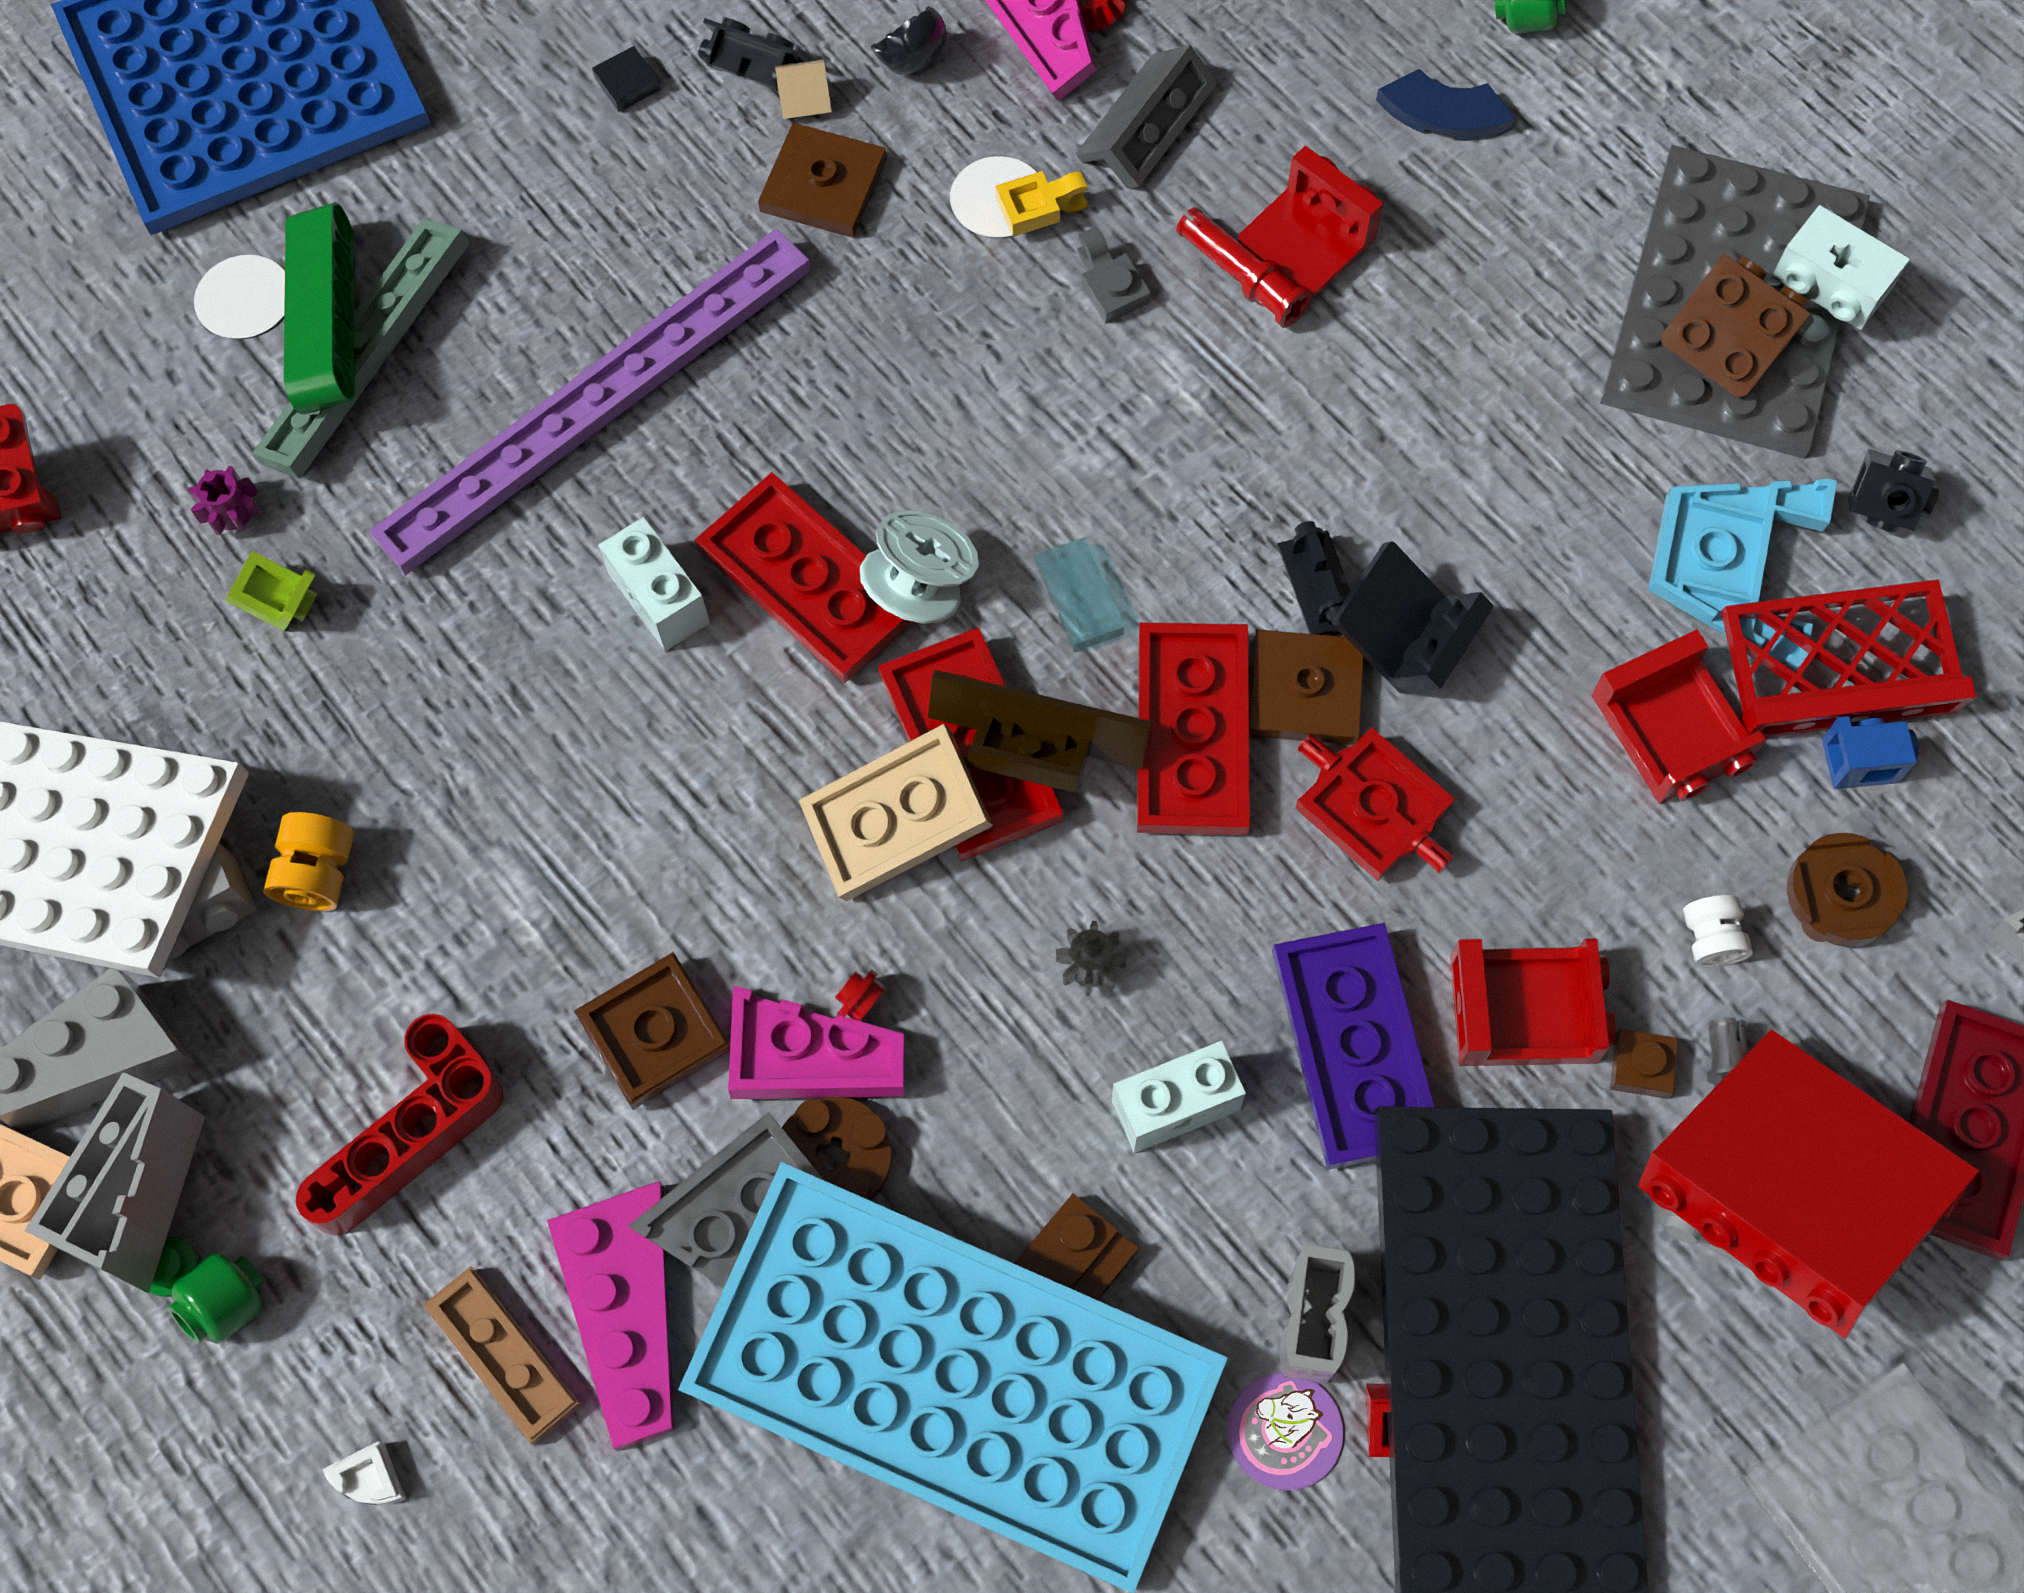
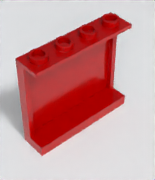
M1770 1029L1651 1153L1638 1187L1649 1194L1658 1206L1672 1211L1699 1231L1703 1238L1711 1245L1722 1248L1752 1270L1761 1282L1775 1287L1805 1309L1814 1321L1829 1327L1846 1339L1861 1314L1941 1219L1944 1216L1948 1218L1960 1204L1979 1170Z

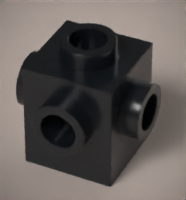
M1868 449L1848 496L1850 511L1868 516L1866 522L1876 528L1897 532L1900 526L1914 531L1920 516L1928 518L1931 515L1938 499L1940 488L1933 486L1935 478L1932 469L1925 466L1927 461L1924 458L1901 450H1896L1894 455L1890 456Z

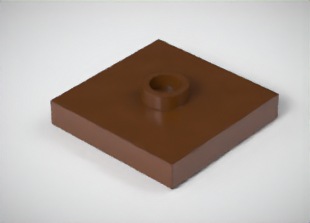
M792 123L758 200L759 210L762 213L854 238L887 159L886 148Z
M1256 629L1249 708V736L1303 741L1304 739L1307 740L1309 734L1314 733L1322 742L1354 745L1359 740L1363 655L1342 636Z
M674 952L574 1010L632 1110L730 1052L729 1041Z

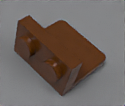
M1723 253L1661 336V341L1667 349L1737 398H1744L1750 394L1793 337L1797 335L1802 338L1814 322V319L1806 311L1811 303L1802 295L1786 285L1780 292L1763 281L1768 273L1753 261L1742 255L1738 262Z

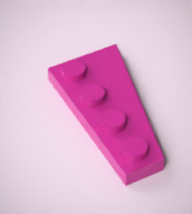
M661 1181L547 1220L612 1447L616 1451L675 1431L671 1351L669 1350L668 1319H670L669 1295L667 1294L665 1266L667 1254L664 1249L628 1227L664 1197Z

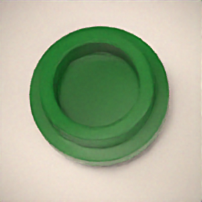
M177 1237L166 1238L149 1293L158 1297H172L173 1284L199 1263L195 1249L188 1242Z

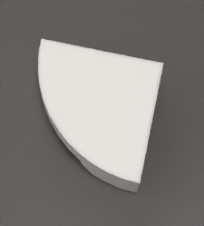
M380 1441L322 1469L325 1477L336 1490L356 1502L372 1506H386L406 1500L386 1446Z

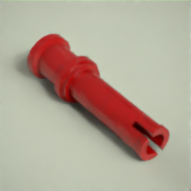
M1198 207L1188 210V214L1194 218L1193 221L1189 220L1185 215L1181 217L1176 227L1177 234L1188 240L1242 285L1245 298L1250 302L1258 301L1275 315V322L1280 327L1287 328L1293 325L1304 314L1312 299L1311 290L1306 286L1298 287L1281 273V267L1278 263L1268 259L1261 261L1203 214Z

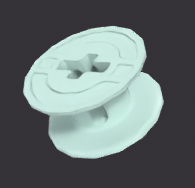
M900 510L883 517L876 529L879 549L867 554L860 566V581L869 597L884 610L904 620L917 623H940L954 616L961 604L959 585L972 579L979 566L977 550L969 537L954 524L941 517L918 510Z

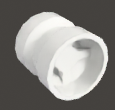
M1711 896L1691 902L1683 908L1686 926L1694 931L1696 939L1691 948L1697 966H1725L1743 961L1753 954L1748 934L1741 930L1740 921L1744 913L1738 896Z

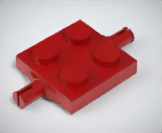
M1371 727L1353 746L1343 749L1337 754L1319 740L1314 733L1309 734L1307 740L1304 739L1301 742L1297 751L1301 752L1321 771L1316 783L1297 800L1295 809L1375 880L1379 881L1399 860L1411 856L1414 852L1436 870L1438 874H1441L1445 867L1449 866L1455 856L1435 841L1430 834L1434 825L1452 808L1455 799Z

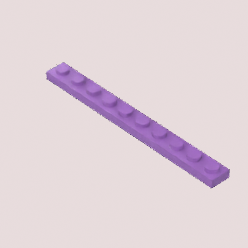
M777 228L369 530L373 540L406 576L811 272L809 259Z

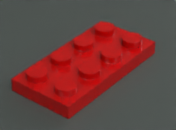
M773 472L768 474L695 539L697 549L844 683L850 680L913 622L904 620L884 610L869 597L860 581V566L866 555Z
M1139 622L1138 718L1152 721L1144 764L1142 770L1137 769V833L1248 835L1250 828L1248 624Z
M979 627L878 665L879 675L908 742L945 724L951 729L966 765L969 749L977 730L928 718L934 670L1005 686ZM968 767L993 826L954 847L962 862L1063 822L1064 813L1052 787Z

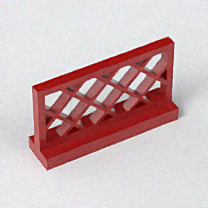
M1939 579L1725 606L1721 611L1743 715L1739 720L1749 735L1759 730L1763 732L1766 738L1829 730L1838 717L1849 716L1852 726L1859 721L1870 718H1882L1886 723L1956 714L1977 697L1972 676L1963 677ZM1925 596L1930 619L1923 629L1896 611L1904 599ZM1894 600L1890 607L1883 603L1884 601ZM1863 604L1882 617L1870 635H1867L1842 618L1850 606ZM1841 607L1837 613L1829 609ZM1810 611L1829 624L1816 643L1789 625L1797 612ZM1787 614L1784 620L1776 615ZM1758 618L1775 630L1763 649H1760L1743 637L1740 625L1741 619ZM1888 622L1915 639L1902 658L1875 640ZM1932 628H1933L1934 636H1932L1931 634H1929V632L1931 631ZM1834 629H1837L1861 646L1849 665L1822 647ZM1781 635L1808 653L1795 672L1768 654ZM1922 644L1940 657L1944 674L1927 676L1908 662ZM1867 651L1894 668L1886 681L1874 683L1855 670ZM1748 656L1754 659L1751 666L1749 665ZM1814 657L1841 675L1832 688L1820 690L1801 677ZM1760 664L1787 682L1778 695L1756 697L1752 675ZM1900 673L1908 678L1896 680ZM1846 680L1854 684L1853 686L1842 687ZM1793 686L1799 691H1801L1797 693H1789Z

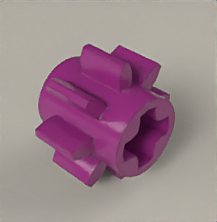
M229 466L225 471L205 470V475L199 480L197 486L189 488L190 493L197 502L190 510L200 524L208 522L216 535H220L224 530H245L244 525L248 523L251 515L259 514L260 512L252 499L258 493V490L250 477L240 480L233 466Z

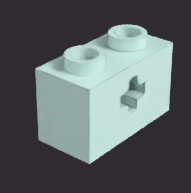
M1819 205L1785 248L1772 276L1797 293L1824 307L1835 318L1847 321L1861 330L1893 289L1910 259Z
M644 517L598 545L608 574L665 652L710 624L701 593Z
M1221 1040L1113 1083L1112 1103L1135 1154L1239 1112L1246 1093Z

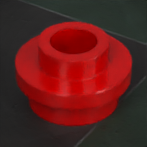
M871 969L865 978L857 971L853 973L835 996V999L843 1004L837 1015L843 1018L848 1015L854 1020L861 1021L886 988L875 979L878 975L877 972Z

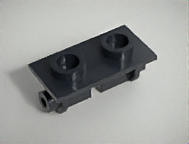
M724 17L722 23H718L704 18L703 23L713 34L710 40L704 39L699 48V57L705 59V63L709 67L739 76L745 59L751 62L745 77L750 81L779 91L775 66L804 63L793 50L794 43L779 35L767 33L766 38L763 39L749 34L751 29L734 19Z
M1306 521L1296 526V536L1293 539L1277 543V547L1309 634L1324 635L1339 631L1332 624V619L1351 590L1329 531L1316 527L1314 521Z

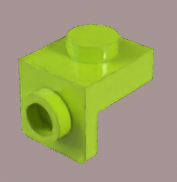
M251 551L225 602L285 631L292 617L303 622L318 593L308 589L315 573L305 569L302 576L274 561Z

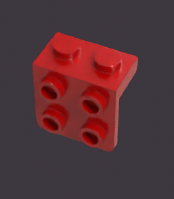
M1305 145L1292 157L1287 189L1240 232L1238 242L1261 261L1264 259L1274 260L1280 265L1281 273L1298 287L1306 286L1311 290L1312 298H1315L1376 239L1384 203L1377 198L1370 188L1357 184L1342 173L1331 159L1319 156Z
M15 404L0 406V533L8 531L15 533L36 532L45 528L46 522L62 519L58 499L39 483L24 412Z

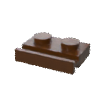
M1072 1193L1014 1264L1099 1301L1137 1255L1139 1247L1123 1237L1118 1232L1119 1230Z

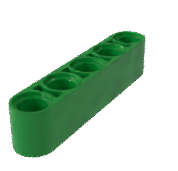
M337 202L288 216L285 223L284 386L291 405L300 415H306L350 402L355 396L354 237L349 218L343 207Z

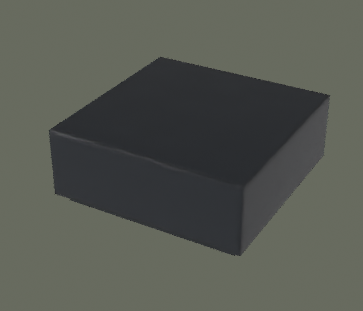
M635 46L592 67L595 80L618 112L661 90L658 78Z

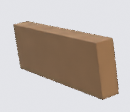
M472 1266L468 1267L423 1304L530 1444L534 1446L582 1406Z

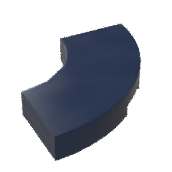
M1420 69L1379 88L1376 101L1382 108L1402 124L1421 133H1424V129L1437 133L1455 135L1454 140H1476L1502 134L1513 129L1516 119L1488 83L1472 88L1449 87L1433 81Z

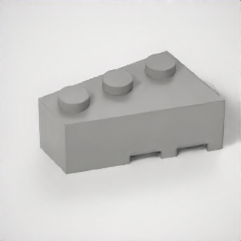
M109 968L0 1048V1120L25 1134L95 1108L94 1103L107 1099L122 1073L150 1083L177 1072L184 1075L200 1069V1067L140 986L122 970Z
M122 1073L24 1231L149 1294L205 1116L163 1089Z

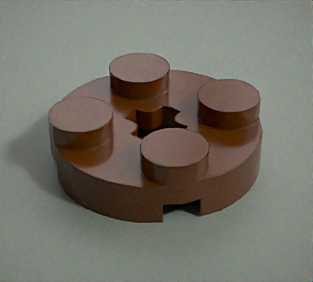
M1834 833L1817 839L1793 862L1787 879L1788 901L1794 915L1801 922L1803 932L1816 942L1827 941L1833 945L1845 947L1863 946L1879 939L1896 923L1898 916L1903 912L1907 903V881L1898 861L1889 852L1884 855L1877 848L1869 845L1872 840L1862 835ZM1839 877L1846 878L1849 886H1858L1860 894L1855 895L1852 902L1845 901L1836 894L1834 887L1838 885Z
M825 1097L819 1100L810 1099L800 1104L795 1113L782 1126L785 1133L824 1181L870 1201L884 1188L891 1172L892 1148L884 1122L869 1107L845 1097ZM832 1141L842 1142V1150L850 1154V1159L848 1163L838 1162L834 1171L824 1169L825 1160L817 1156L821 1147L829 1148Z

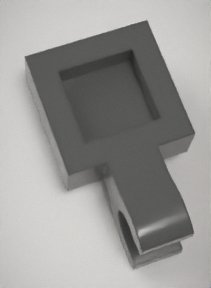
M1097 226L1078 234V238L1083 246L1077 248V252L1084 265L1089 269V271L1082 274L1081 285L1105 324L1150 303L1151 292L1127 254L1112 259L1107 242Z

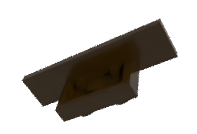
M934 670L932 675L928 718L977 730L969 749L968 767L1075 793L1088 757L1142 770L1152 721L939 670Z

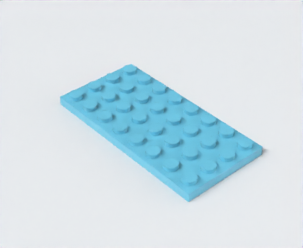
M781 1162L678 1390L1125 1591L1134 1593L1228 1358Z

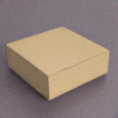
M824 60L775 66L783 119L832 112Z

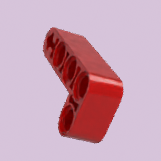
M434 1013L422 1015L409 1025L404 1036L405 1049L408 1055L428 1079L306 1177L300 1184L296 1194V1207L302 1217L322 1232L335 1236L346 1234L356 1228L490 1118L500 1107L503 1100V1087L499 1079L446 1017ZM441 1036L449 1037L448 1045L441 1054L433 1057L425 1056L427 1045L433 1039ZM478 1077L484 1079L482 1090L478 1095L471 1099H460V1090L466 1081ZM436 1115L437 1123L433 1131L425 1137L415 1138L413 1130L416 1123L425 1116ZM389 1153L390 1160L387 1168L377 1176L368 1177L367 1166L371 1159L378 1154ZM351 1177L358 1184H360L362 1188L358 1192H355V1188L352 1187L348 1182H346L347 1179ZM333 1194V1200L337 1206L328 1213V1207L324 1201Z

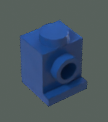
M1849 716L1838 717L1822 738L1833 789L1899 783L1917 763L1919 756L1917 736L1913 730L1908 729L1907 721L1885 723V720L1882 718H1870L1859 721L1851 726Z

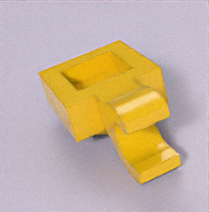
M1043 171L995 185L996 199L1013 237L1060 222V210L1073 213L1088 207V202L1083 193L1088 191V186L1081 171L1068 173L1050 182H1047Z

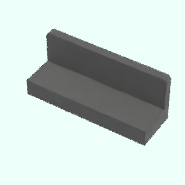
M1191 45L1154 53L1076 152V156L1081 162L1104 159L1126 188L1139 187L1218 82Z

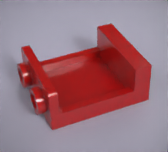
M1698 629L1604 672L1591 695L1659 804L1676 796L1681 801L1689 800L1705 791L1711 785L1709 780L1726 773L1729 779L1745 773L1758 763L1756 755L1767 741L1761 730L1751 735L1748 734L1701 662L1709 646Z
M1585 938L1579 947L1524 949H1483L1482 939L1458 940L1450 955L1459 1066L1597 1064L1608 1051L1609 1045H1614L1616 1039L1615 1017L1613 1011H1605L1603 990H1607L1609 987V962L1606 955H1599L1597 938Z

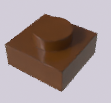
M1619 1029L1614 1043L1610 1090L1669 1099L1674 1093L1678 1038Z

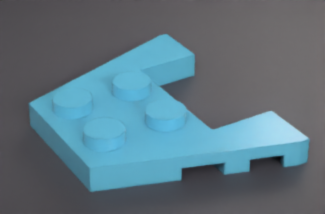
M1817 479L1814 484L1792 485L1791 481H1774L1769 486L1741 488L1739 483L1672 486L1665 498L1648 591L1726 636L1721 615L1722 609L1729 605L1759 601L1773 520L1823 532L1830 524L1837 481ZM1776 615L1777 617H1779V618L1782 619V620L1785 619V617H1783V616ZM1758 618L1740 620L1743 637L1760 649H1763L1775 630ZM1792 619L1789 625L1810 639L1813 624ZM1782 635L1768 652L1769 655L1794 672L1808 654Z

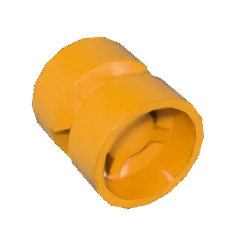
M305 812L284 814L274 847L281 854V857L271 860L263 893L275 902L302 910L331 911L336 909L344 876L337 867L346 865L348 862L355 834L354 830L339 820L319 814Z

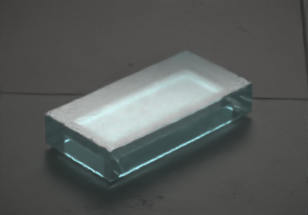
M1085 537L1035 554V564L1074 652L1124 635L1123 622Z

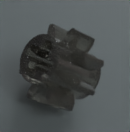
M1092 921L1090 928L1080 933L1071 927L1068 928L1067 940L1070 944V949H1056V962L1070 964V967L1063 973V984L1066 986L1076 981L1084 986L1086 996L1091 995L1093 987L1100 986L1103 983L1106 987L1113 990L1116 985V978L1112 968H1126L1127 955L1113 953V950L1119 944L1120 934L1113 932L1107 936L1098 930L1097 921ZM1085 952L1091 958L1101 954V964L1097 965L1093 960H1088L1083 964L1081 963V954Z

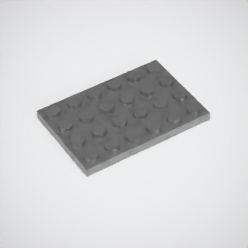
M1672 145L1666 159L1600 404L1804 459L1811 448L1841 320L1835 318L1824 307L1802 295L1811 303L1806 311L1812 315L1814 322L1802 338L1797 335L1793 337L1750 394L1744 398L1735 397L1667 349L1662 344L1661 336L1723 253L1738 262L1742 255L1753 261L1768 273L1763 281L1780 292L1785 284L1772 275L1785 248L1816 208L1821 205L1862 230L1870 195Z

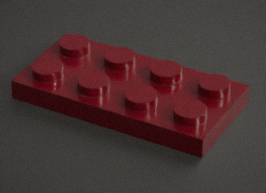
M1947 999L1940 1005L1909 1123L1972 1165L1979 1172L1960 1204L1948 1218L1944 1216L1929 1235L2001 1261L2010 1255L2024 1198V1026Z

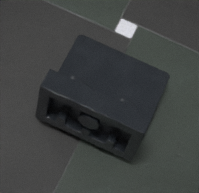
M1391 541L1382 544L1333 617L1332 624L1399 693L1439 690L1452 673L1494 605L1482 592L1446 597L1395 542Z

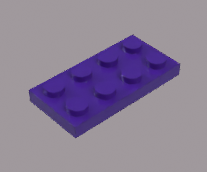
M1385 923L1274 944L1272 954L1326 1168L1331 1170L1375 1161L1374 1110L1378 1106L1435 1107Z

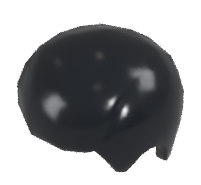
M926 7V10L918 16L911 17L893 33H888L883 40L870 46L878 59L892 72L899 75L916 74L935 62L946 42L947 30L942 16L932 7Z

